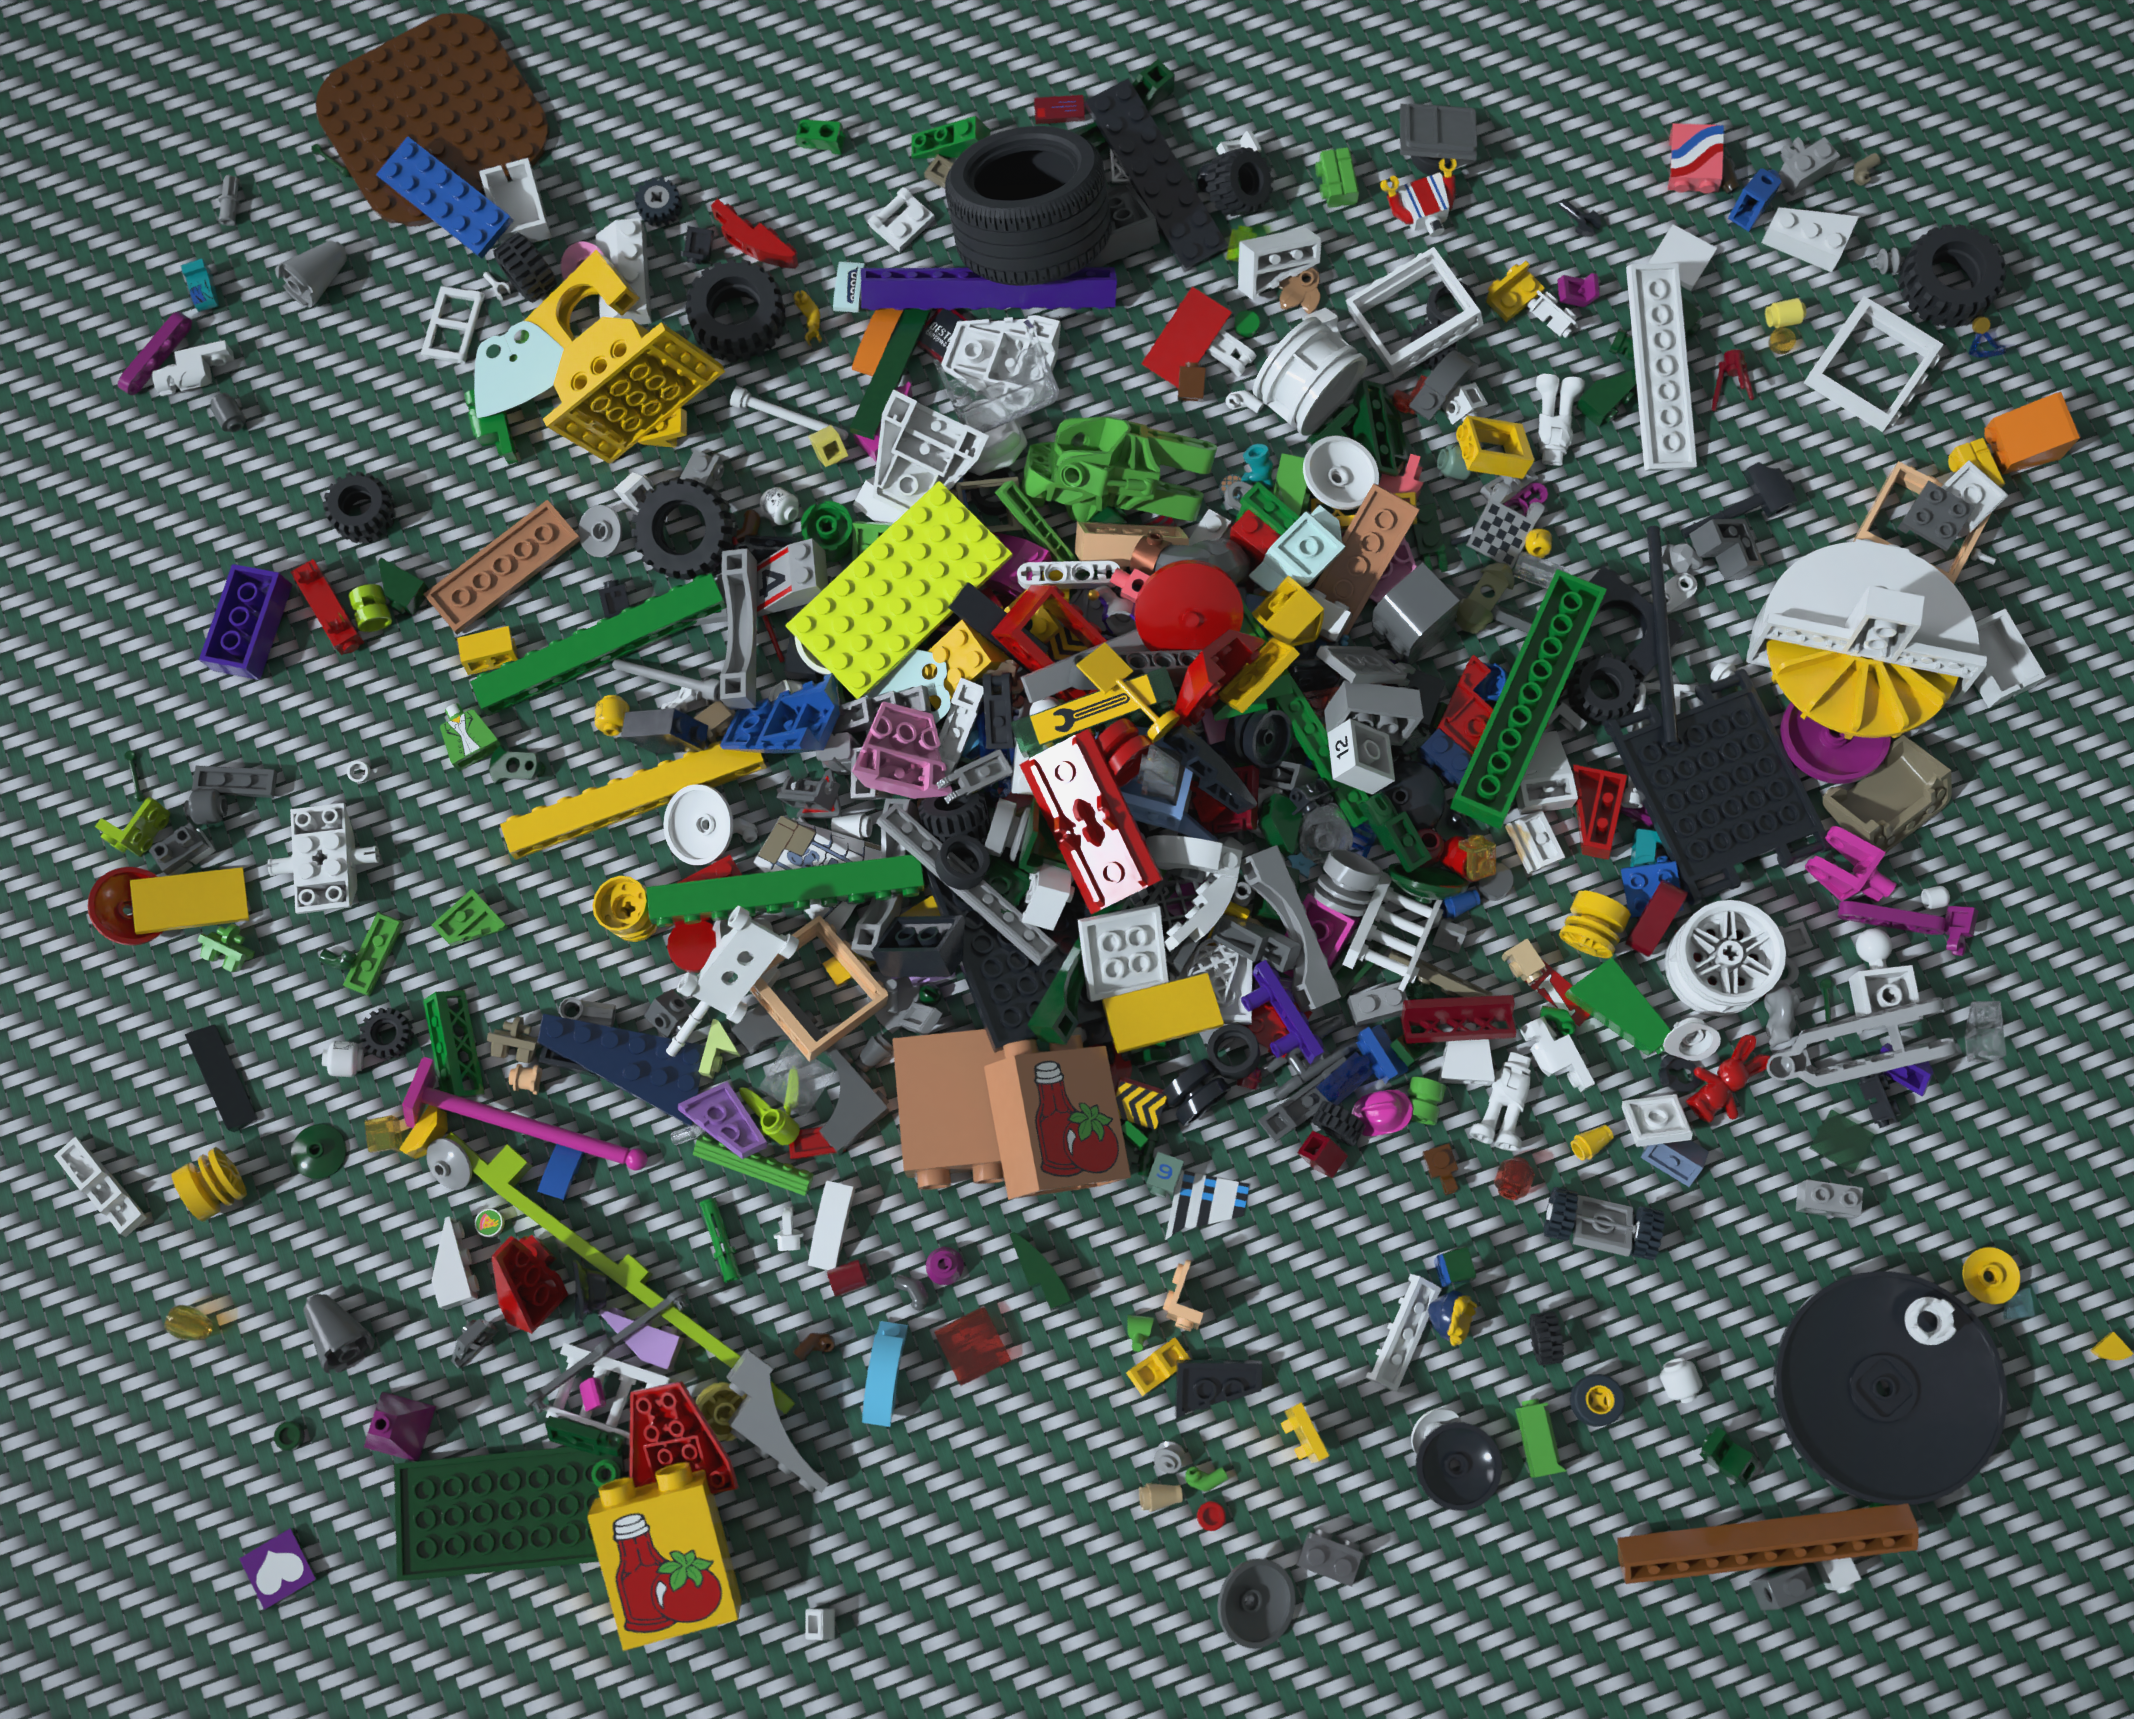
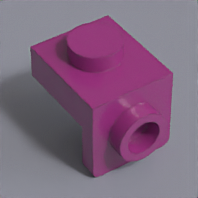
M1592 273L1585 279L1562 275L1557 279L1561 303L1586 307L1600 296L1597 274Z

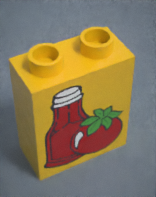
M687 1462L673 1464L658 1470L655 1473L656 1483L635 1488L633 1478L628 1477L613 1480L598 1488L600 1497L594 1499L587 1515L623 1651L736 1621L739 1618L742 1599L714 1493L711 1494L705 1471L701 1470L692 1473L690 1464Z

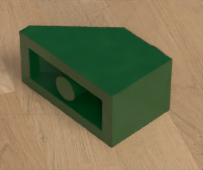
M380 557L378 565L384 594L391 602L389 606L400 614L407 612L414 616L426 598L424 593L429 590L428 586L424 581Z

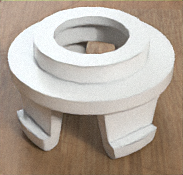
M1933 1297L1917 1299L1910 1304L1906 1311V1328L1909 1334L1922 1344H1940L1949 1340L1956 1332L1952 1315L1955 1309L1945 1299L1939 1300ZM1923 1311H1929L1937 1318V1327L1932 1332H1925L1918 1326L1917 1317Z

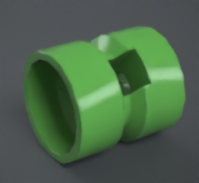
M1412 1077L1408 1089L1413 1107L1411 1120L1422 1124L1436 1125L1440 1113V1108L1437 1104L1443 1102L1446 1086L1431 1079Z

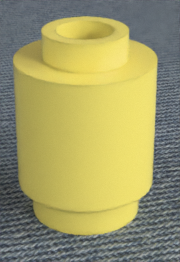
M1798 298L1772 303L1765 310L1766 322L1769 327L1775 328L1801 324L1803 318L1806 317V306Z

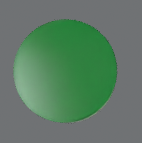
M1248 310L1238 313L1234 320L1235 332L1245 338L1254 336L1259 330V317L1256 313Z

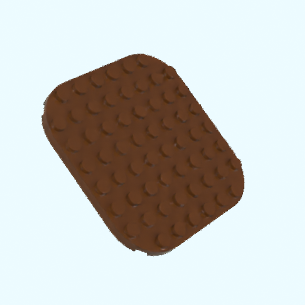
M447 13L435 16L342 65L325 79L316 98L318 120L372 210L383 220L389 223L405 224L406 227L422 226L434 221L382 181L376 174L407 137L411 138L482 195L485 194L479 171L501 165L509 181L512 178L506 164L528 158L531 167H533L544 154L547 138L549 139V125L541 105L493 30L482 20L462 13Z

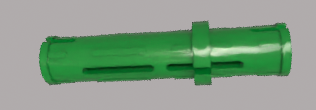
M710 1198L704 1200L699 1204L715 1249L714 1259L719 1262L724 1282L728 1283L740 1279L742 1276L734 1256L736 1250L735 1247H731L717 1199ZM712 1216L715 1218L720 1237H718ZM722 1243H723V1246H724V1249H725V1253H726L727 1258H728V1261H729V1264H728V1265H727V1262H726V1259H725V1256H724V1253H723V1250H722V1247H721V1244H722Z

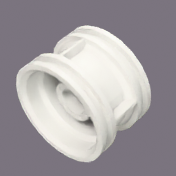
M1310 317L1292 329L1269 355L1254 382L1253 394L1260 400L1263 399L1264 404L1273 409L1292 427L1297 428L1299 433L1303 436H1308L1341 404L1348 400L1365 372L1367 358L1361 353H1357L1354 347L1336 335L1327 325H1323L1322 321L1317 317Z
M1735 900L1711 903L1694 913L1670 940L1665 956V970L1668 982L1678 998L1695 1011L1718 1017L1739 1013L1770 991L1780 979L1786 957L1784 939L1778 926L1758 907ZM1709 929L1713 930L1715 937L1706 933V931ZM1736 930L1743 934L1741 940H1735L1737 939ZM1694 953L1701 954V962H1696L1693 959ZM1755 954L1758 957V962L1748 955ZM1710 977L1716 980L1717 984L1715 986L1710 985L1707 978ZM1738 977L1744 979V986H1738Z

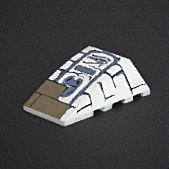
M780 816L754 863L765 873L880 859L881 846ZM848 900L839 901L838 905L832 907H822L821 904L810 905L811 908L804 911L812 920L820 915L825 922L827 921L830 925H834L837 931L836 934H838L857 904H850Z

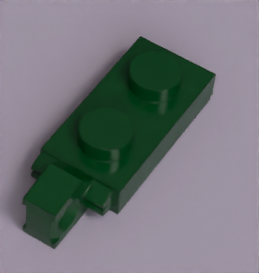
M549 1416L545 1423L551 1442L600 1456L603 1452L619 1457L626 1444L625 1437L615 1432L606 1433L592 1425L584 1426L573 1423L568 1418Z

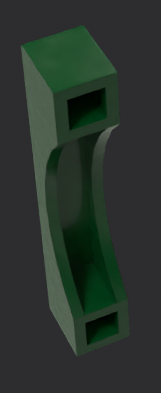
M1157 59L1135 79L1132 85L1148 112L1174 91L1175 74ZM1095 122L1074 132L1094 145L1099 153L1109 146Z
M1682 297L1685 339L1688 336L1692 338L1702 327L1699 323L1704 314ZM1635 368L1613 378L1597 380L1580 397L1576 409L1598 427L1605 421L1610 423L1618 414L1619 410L1617 409L1623 403L1626 406L1636 394L1634 393L1637 389Z
M1126 897L1093 913L1091 917L1136 907L1129 897ZM1080 936L1027 1024L1041 1042L1066 1045L1079 1023L1077 1014L1078 1000L1085 983Z

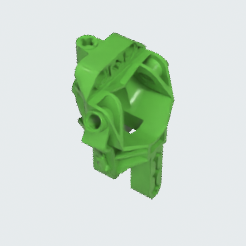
M1114 417L1069 418L1059 424L1054 442L1030 445L1024 468V476L1019 489L1033 506L1043 508L1045 499L1046 501H1051L1052 499L1065 504L1068 516L1078 522H1090L1091 518L1098 511H1103L1107 506L1124 510L1135 509L1185 521H1196L1204 494L1197 489L1159 481L1160 465L1200 474H1209L1218 447L1205 440L1151 429L1144 424Z

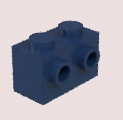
M1439 728L1421 746L1417 755L1424 765L1435 771L1445 784L1452 786L1456 791L1472 758Z

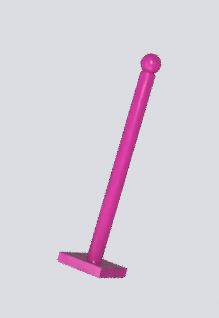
M426 1057L421 1059L402 1104L405 1123L410 1128H414L421 1118L426 1104L620 1164L626 1163L627 1167L634 1171L643 1169L648 1160L646 1153L641 1149L629 1150V1148L433 1089L436 1082L433 1059Z

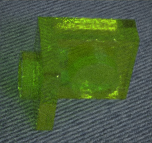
M1239 225L1238 230L1232 229L1226 260L1239 262V241L1257 238V234L1253 233V228Z

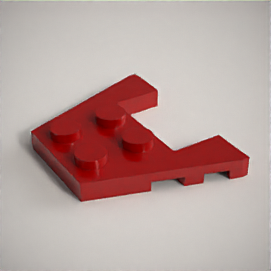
M1475 655L1469 659L1437 727L1471 757L1493 712V709L1473 691L1491 672Z

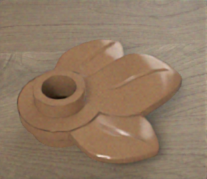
M1309 268L1295 277L1289 276L1279 282L1277 287L1282 289L1280 295L1281 309L1285 310L1301 304L1307 314L1314 312L1321 298L1317 289L1320 277L1315 269ZM1305 276L1311 277V281L1308 283L1303 282L1302 279Z

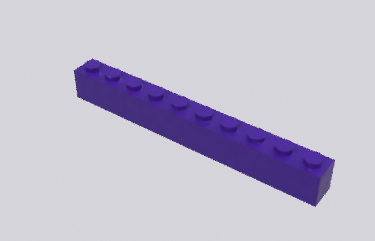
M1115 267L1083 268L1060 280L1029 286H1014L992 282L974 273L969 268H861V308H868L870 310H879L881 308H893L895 310H904L906 308H919L921 310H929L931 308H944L947 310H954L956 308H970L973 310L981 308H996L999 310L1021 308L1028 310L1032 308L1057 309L1058 307H1070L1072 309L1095 307L1097 309H1106L1108 307H1115L1117 278Z

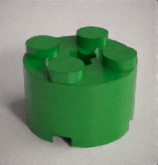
M824 501L825 503L814 504L805 511L801 519L803 539L808 540L812 538L825 550L826 561L838 562L853 548L852 518L848 510L837 502Z

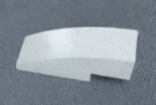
M826 1180L815 1225L808 1266L824 1270L837 1267L855 1193L854 1187Z

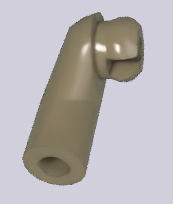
M1873 153L1854 165L1853 180L1856 184L1863 186L1870 182L1872 177H1869V170L1880 164L1878 154Z

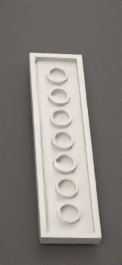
M1630 264L1626 267L1644 470L1693 469L1697 467L1679 264Z

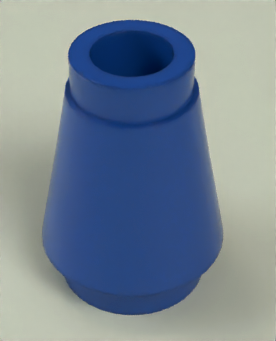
M1471 890L1442 900L1439 907L1444 910L1442 916L1454 919L1480 905V897L1476 890Z

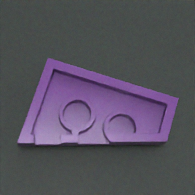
M724 1082L678 1104L680 1112L741 1159L767 1148V1141L728 1082Z

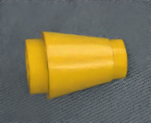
M1603 1125L1576 1135L1574 1140L1571 1141V1148L1580 1160H1590L1614 1136L1611 1129L1607 1125Z

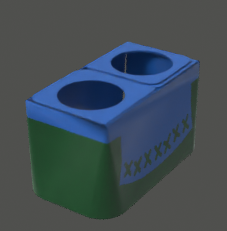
M1467 1245L1437 1255L1434 1259L1442 1288L1473 1282L1476 1279L1475 1269Z

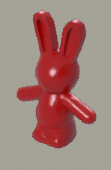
M1747 1034L1739 1040L1732 1057L1719 1066L1717 1075L1703 1067L1695 1068L1694 1075L1708 1083L1686 1100V1104L1698 1118L1705 1122H1712L1715 1113L1723 1106H1725L1727 1116L1730 1119L1738 1118V1110L1732 1092L1742 1089L1750 1077L1767 1069V1062L1770 1056L1762 1054L1744 1064L1755 1048L1757 1041L1755 1036Z

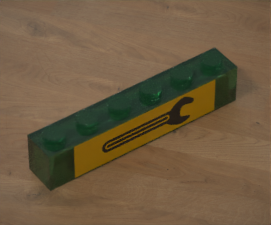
M1166 666L1124 681L1153 712L1157 710L1159 713L1169 711L1174 708V704L1177 702V696ZM1116 685L1105 695L1099 690L1010 722L1022 756L1024 758L1029 757L1030 759L1090 728L1095 737L1097 735L1096 732L1107 729L1118 720L1127 718L1133 722H1138L1146 719L1148 715Z

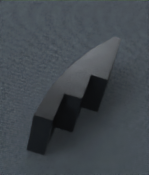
M1184 724L1171 729L1164 736L1163 742L1183 755L1181 765L1201 778L1198 786L1200 789L1236 814L1256 807V800L1224 759Z

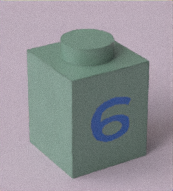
M1157 1152L1147 1180V1187L1151 1188L1150 1192L1166 1198L1167 1194L1174 1196L1184 1168V1161Z

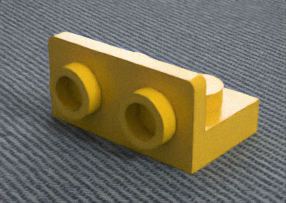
M1524 261L1520 266L1518 264L1514 265L1507 272L1505 278L1501 281L1499 279L1495 280L1488 288L1489 293L1486 303L1505 322H1508L1524 309L1532 299H1536L1539 296L1537 294L1538 290L1541 293L1544 292L1545 287L1528 271L1530 264L1527 261Z

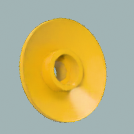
M1982 1248L1973 1252L1964 1263L1962 1276L1965 1287L1980 1302L2001 1304L2010 1300L2016 1294L2020 1285V1272L2016 1262L2006 1252L1997 1248ZM1985 1272L1991 1274L1992 1279L1990 1282L1984 1279Z

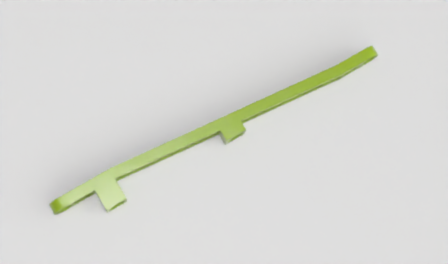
M452 1131L445 1137L453 1140L463 1148L471 1162L472 1171L495 1192L650 1308H654L665 1300L645 1285L653 1274L632 1255L627 1254L619 1264L615 1263L514 1187L533 1167L514 1148L506 1145L488 1164ZM673 1305L660 1314L729 1367L733 1368L741 1356ZM770 1380L775 1406L784 1414H787L795 1405V1402Z

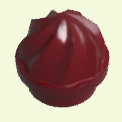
M1256 1067L1255 1071L1247 1077L1237 1079L1236 1085L1257 1090L1259 1083H1262L1261 1071Z

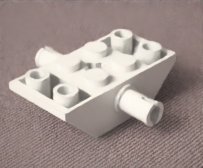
M345 803L290 809L293 854L287 858L269 859L268 865L272 866L268 867L270 876L294 873L296 914L350 908L357 891L356 865L379 863L380 858L376 857V855H379L378 847L355 849V837Z

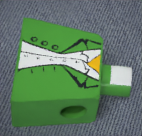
M458 703L452 704L445 709L449 721L443 723L440 729L450 761L458 772L493 754L502 745L474 709L463 712Z

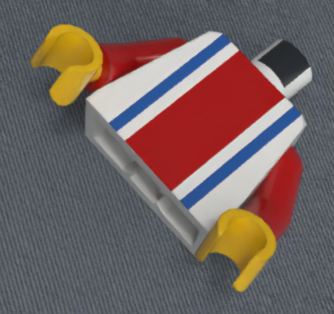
M1444 159L1440 160L1439 167L1444 171V176L1441 173H1437L1399 186V180L1396 176H1390L1391 188L1386 180H1382L1380 186L1383 191L1389 194L1387 199L1393 216L1406 225H1410L1414 231L1427 228L1431 237L1441 235L1444 232L1442 222L1447 220L1448 213L1454 205L1456 187L1455 175L1452 174V171L1456 168V160L1450 159L1451 166L1449 169L1445 167Z

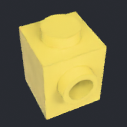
M831 425L808 436L818 459L825 467L836 464L848 456L839 433Z

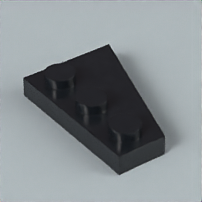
M1177 1360L1175 1417L1185 1416V1413L1198 1409L1204 1410L1210 1408V1405L1226 1400L1232 1401L1261 1392V1360Z

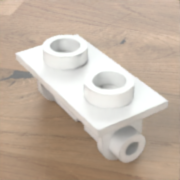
M1538 290L1537 294L1540 298L1538 300L1534 298L1528 304L1530 312L1543 323L1549 316L1553 317L1547 326L1559 337L1563 336L1566 339L1572 333L1570 329L1572 325L1576 328L1579 327L1575 322L1577 316L1567 308L1562 311L1556 306L1557 299L1548 292L1543 295Z

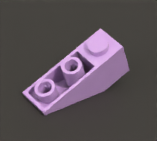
M610 1307L609 1312L602 1309L599 1312L616 1333H619L634 1322L625 1318V1311ZM650 1321L624 1340L640 1360L672 1371L684 1338L677 1336L679 1330L665 1325L659 1330L651 1327L653 1321Z

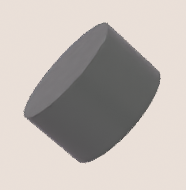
M1492 862L1486 875L1475 882L1477 892L1486 900H1501L1513 886V874L1506 865Z

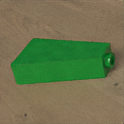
M1612 957L1569 988L1564 994L1570 1001L1648 1056L1654 1051L1659 1055L1665 1050L1663 1044L1665 1038L1671 1032L1670 1028Z

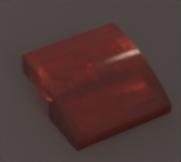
M985 1306L934 1331L960 1386L1011 1361Z

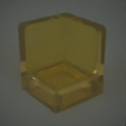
M390 1115L364 1120L367 1146L370 1153L391 1149L401 1152L399 1149L402 1146V1138L398 1118Z

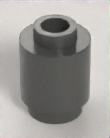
M221 393L213 397L210 402L211 411L222 430L237 432L242 429L246 418L236 400L228 393Z

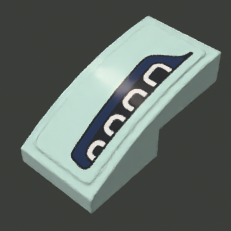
M839 262L833 311L859 312L861 302V268H864V263Z

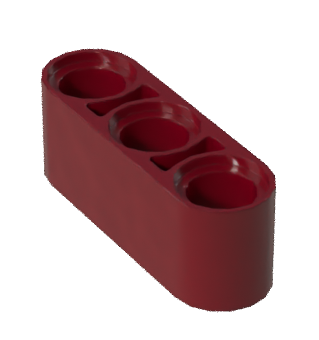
M1663 879L1631 930L1625 945L1650 957L1683 904L1688 892Z

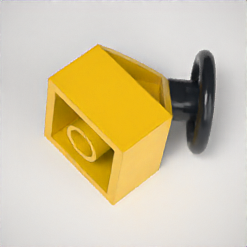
M1288 575L1251 614L1277 640L1294 646L1300 653L1290 666L1315 667L1325 665L1327 663L1316 655L1319 650L1316 648V639L1323 624L1324 608Z

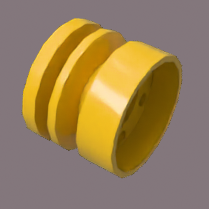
M617 876L610 878L599 887L594 896L592 906L594 916L600 925L623 940L630 942L646 940L658 929L657 924H652L649 919L647 891L644 885L632 877Z
M1578 891L1570 908L1574 916H1567L1564 921L1566 926L1561 928L1559 936L1568 945L1586 954L1600 958H1611L1616 950L1614 946L1620 940L1615 933H1622L1631 914L1625 906L1605 895L1592 891Z
M217 1147L209 1150L208 1156L203 1154L198 1157L200 1169L189 1162L172 1173V1181L180 1198L193 1216L202 1222L220 1212L219 1200L225 1205L231 1206L234 1203V1198L241 1200L247 1195L246 1188L236 1166Z

